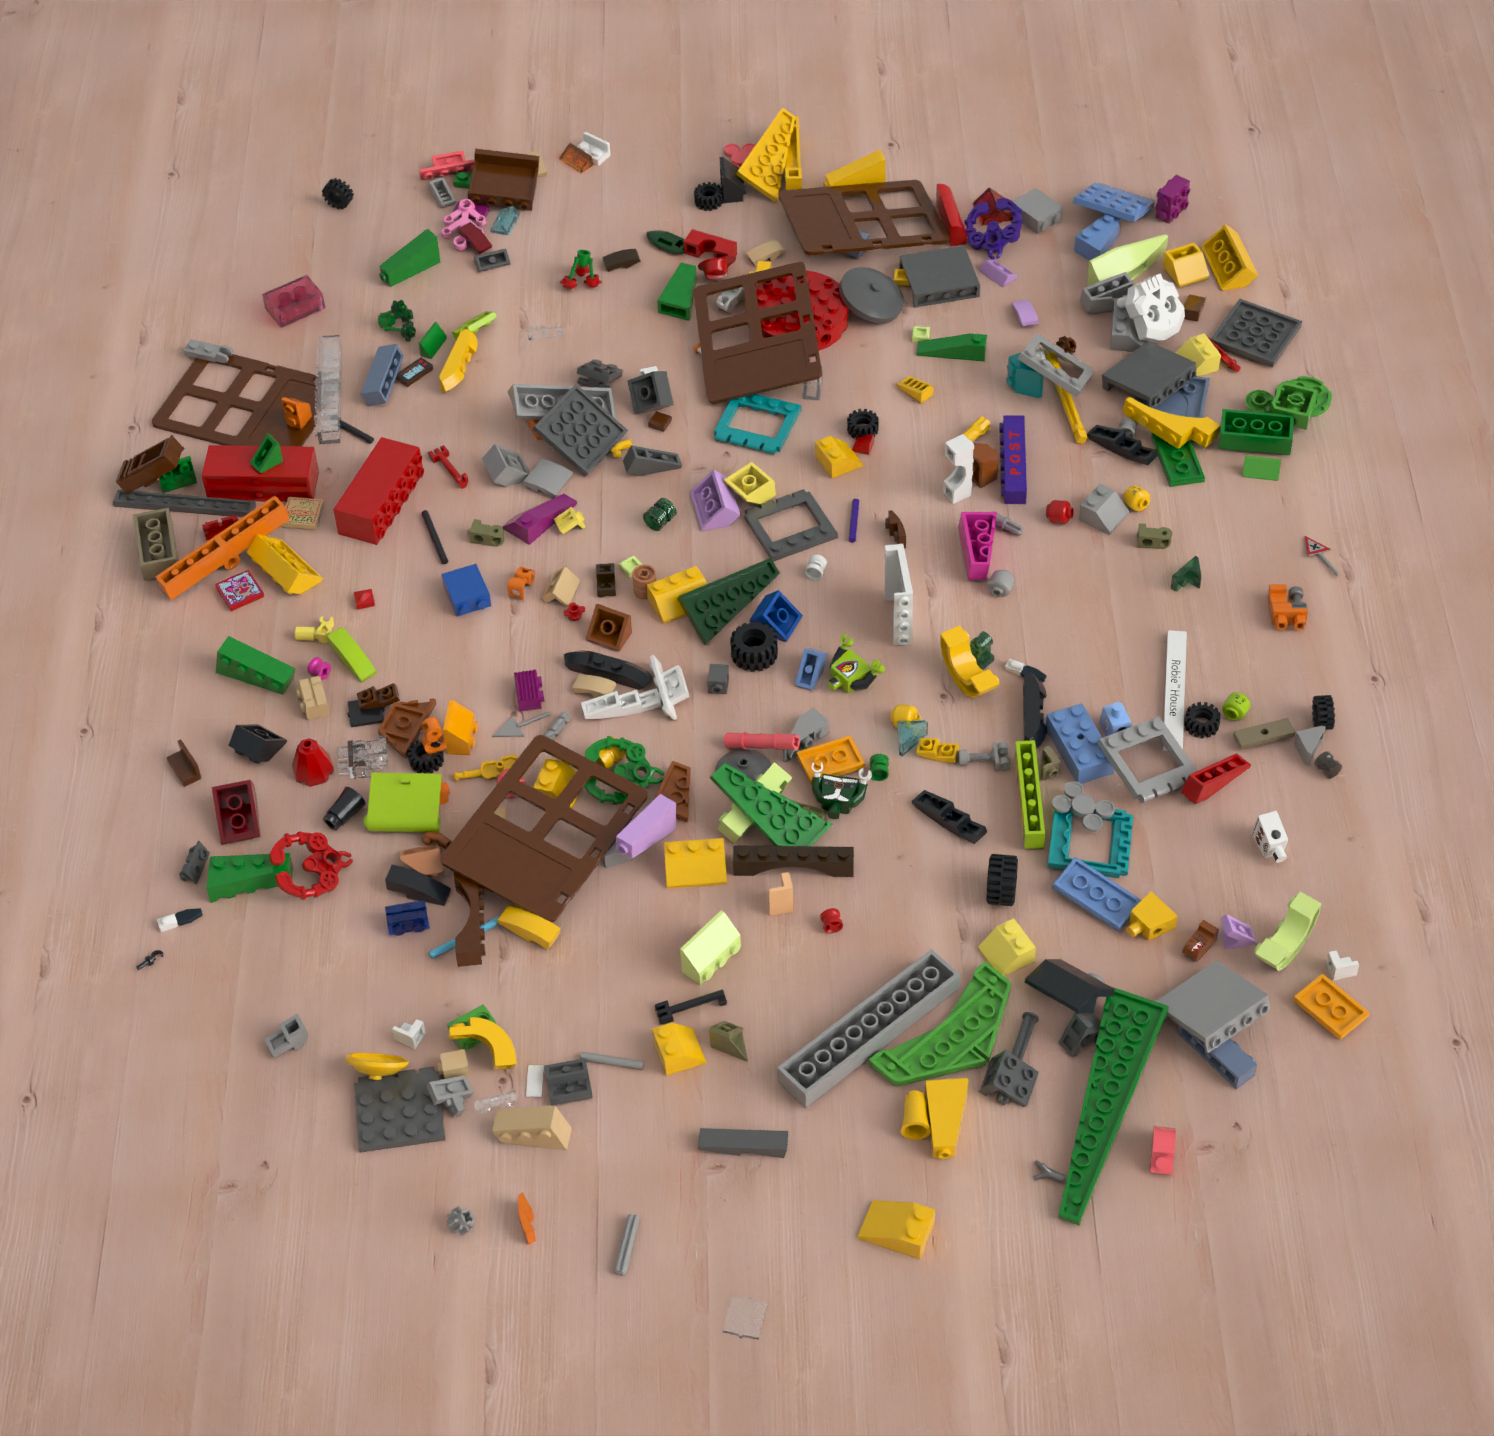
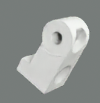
M739 288L738 291L733 289L722 292L717 299L716 306L730 313L735 305L745 300L744 288Z

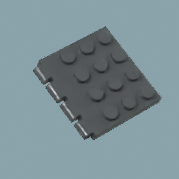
M434 1066L419 1068V1074H416L415 1069L399 1071L398 1077H395V1074L382 1076L381 1080L369 1079V1076L358 1077V1083H354L360 1153L445 1141L442 1103L434 1105L426 1087L429 1082L440 1080L439 1072H435Z

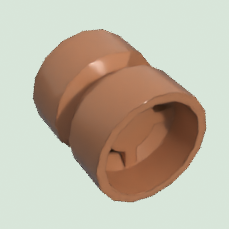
M644 564L635 567L632 572L634 594L640 599H648L647 584L656 581V570L652 566Z

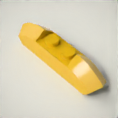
M468 329L460 332L439 376L440 388L443 393L450 391L463 379L466 365L477 350V338Z

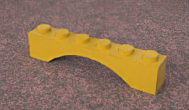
M795 116L785 163L786 190L802 189L799 116Z

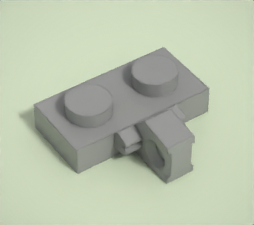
M466 1075L429 1082L426 1086L434 1105L444 1103L446 1107H449L453 1117L461 1116L463 1111H465L464 1099L470 1098L473 1095V1090Z

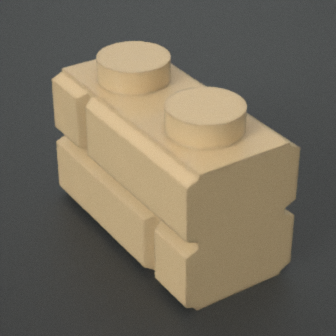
M315 676L310 679L299 680V688L296 689L298 700H303L300 703L302 714L306 713L308 720L328 716L330 712L321 677Z

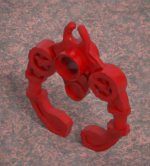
M299 831L293 835H289V833L284 834V837L273 846L269 854L271 865H282L285 859L283 849L291 847L293 842H298L299 845L306 844L307 849L313 853V855L303 861V870L317 873L320 877L317 880V884H313L311 889H305L304 886L294 885L291 876L287 872H281L275 876L277 886L285 893L301 898V900L312 896L318 898L326 892L334 891L339 883L337 875L340 869L348 867L353 863V859L343 862L341 857L344 855L350 858L351 853L334 850L328 845V840L322 833Z

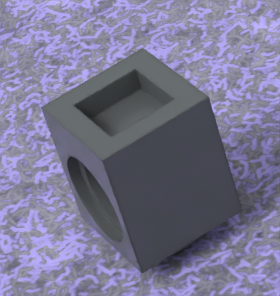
M710 664L707 680L708 693L727 694L729 665Z

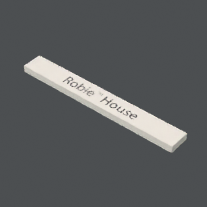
M1168 630L1164 724L1183 750L1187 632ZM1163 744V751H1168Z

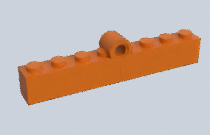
M273 496L155 576L161 590L170 600H173L222 565L227 570L237 567L240 562L238 555L250 547L256 534L266 536L290 520L285 505L276 496Z

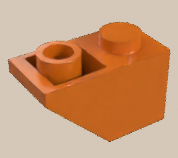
M283 397L281 399L286 425L302 429L312 417L310 404L293 398Z

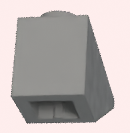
M811 708L798 717L791 734L799 736L800 745L797 750H783V761L785 763L795 758L798 751L811 747L814 742L824 738L829 733L828 720L815 708Z

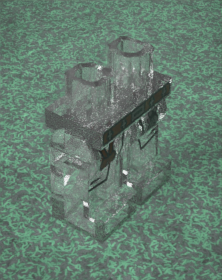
M379 736L378 740L373 741L357 740L353 742V740H347V746L337 747L338 760L348 759V761L338 762L339 775L349 774L350 779H356V777L371 778V773H389L386 736Z

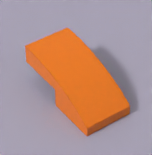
M522 1192L518 1195V1212L522 1232L529 1245L536 1241L535 1231L530 1223L534 1220L533 1210Z

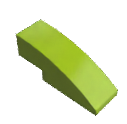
M343 627L327 635L328 645L339 655L340 661L360 682L377 673L365 653Z

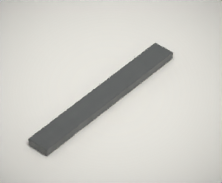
M117 490L113 501L114 507L148 510L169 508L172 512L220 516L237 515L238 517H244L256 508V502L249 500L132 491L126 494L123 490Z

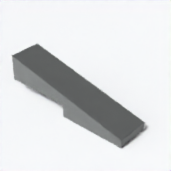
M700 1128L698 1150L740 1156L741 1152L784 1158L787 1151L788 1131Z

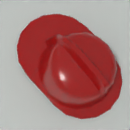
M728 255L707 259L698 264V269L704 272L708 280L723 279L728 273V266L735 262L736 257Z

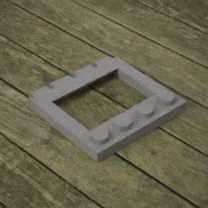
M1036 334L1017 359L1077 397L1094 371L1084 362H1079V359L1070 353H1065V350L1054 343L1051 344L1050 340L1044 336ZM1041 344L1049 352L1052 351L1063 361H1067L1077 370H1081V376L1078 379L1071 378L1066 375L1064 370L1054 367L1050 361L1040 358L1034 351Z
M1160 716L1100 738L1097 742L1134 799L1138 798L1142 803L1184 787L1189 774L1197 771ZM1159 737L1179 767L1138 782L1118 751L1129 749L1133 745L1142 744L1149 739Z

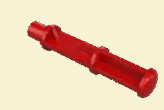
M1210 340L1221 354L1220 360L1229 369H1233L1235 372L1240 371L1241 367L1236 363V360L1231 359L1224 353L1221 347Z

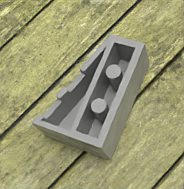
M1126 272L1083 288L1079 302L1088 314L1113 311L1114 300L1127 296L1128 288L1135 285V283Z

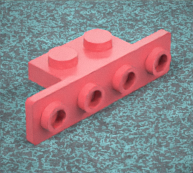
M464 151L432 156L434 167L420 169L419 175L420 179H431L435 176L444 177L451 173L467 170L473 171L474 160L466 161Z

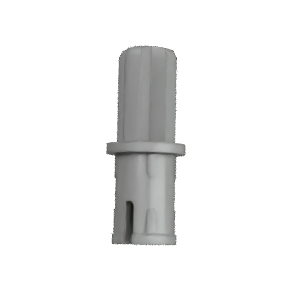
M997 513L995 525L999 526L1003 531L1006 529L1018 536L1021 535L1023 532L1021 525L1011 521L1009 517H1003Z

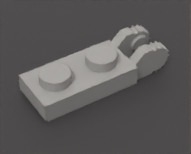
M192 339L183 350L185 356L227 363L229 360L228 356L233 354V349L226 345L219 346Z

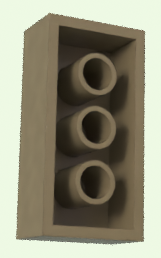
M169 508L133 514L139 562L144 580L155 579V576L179 561L173 521Z

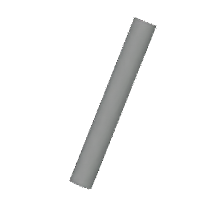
M587 1052L581 1053V1059L586 1058V1061L636 1069H643L644 1061Z

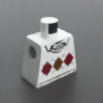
M1277 811L1259 815L1251 834L1265 858L1273 856L1276 863L1286 860L1287 856L1284 850L1288 843V838Z

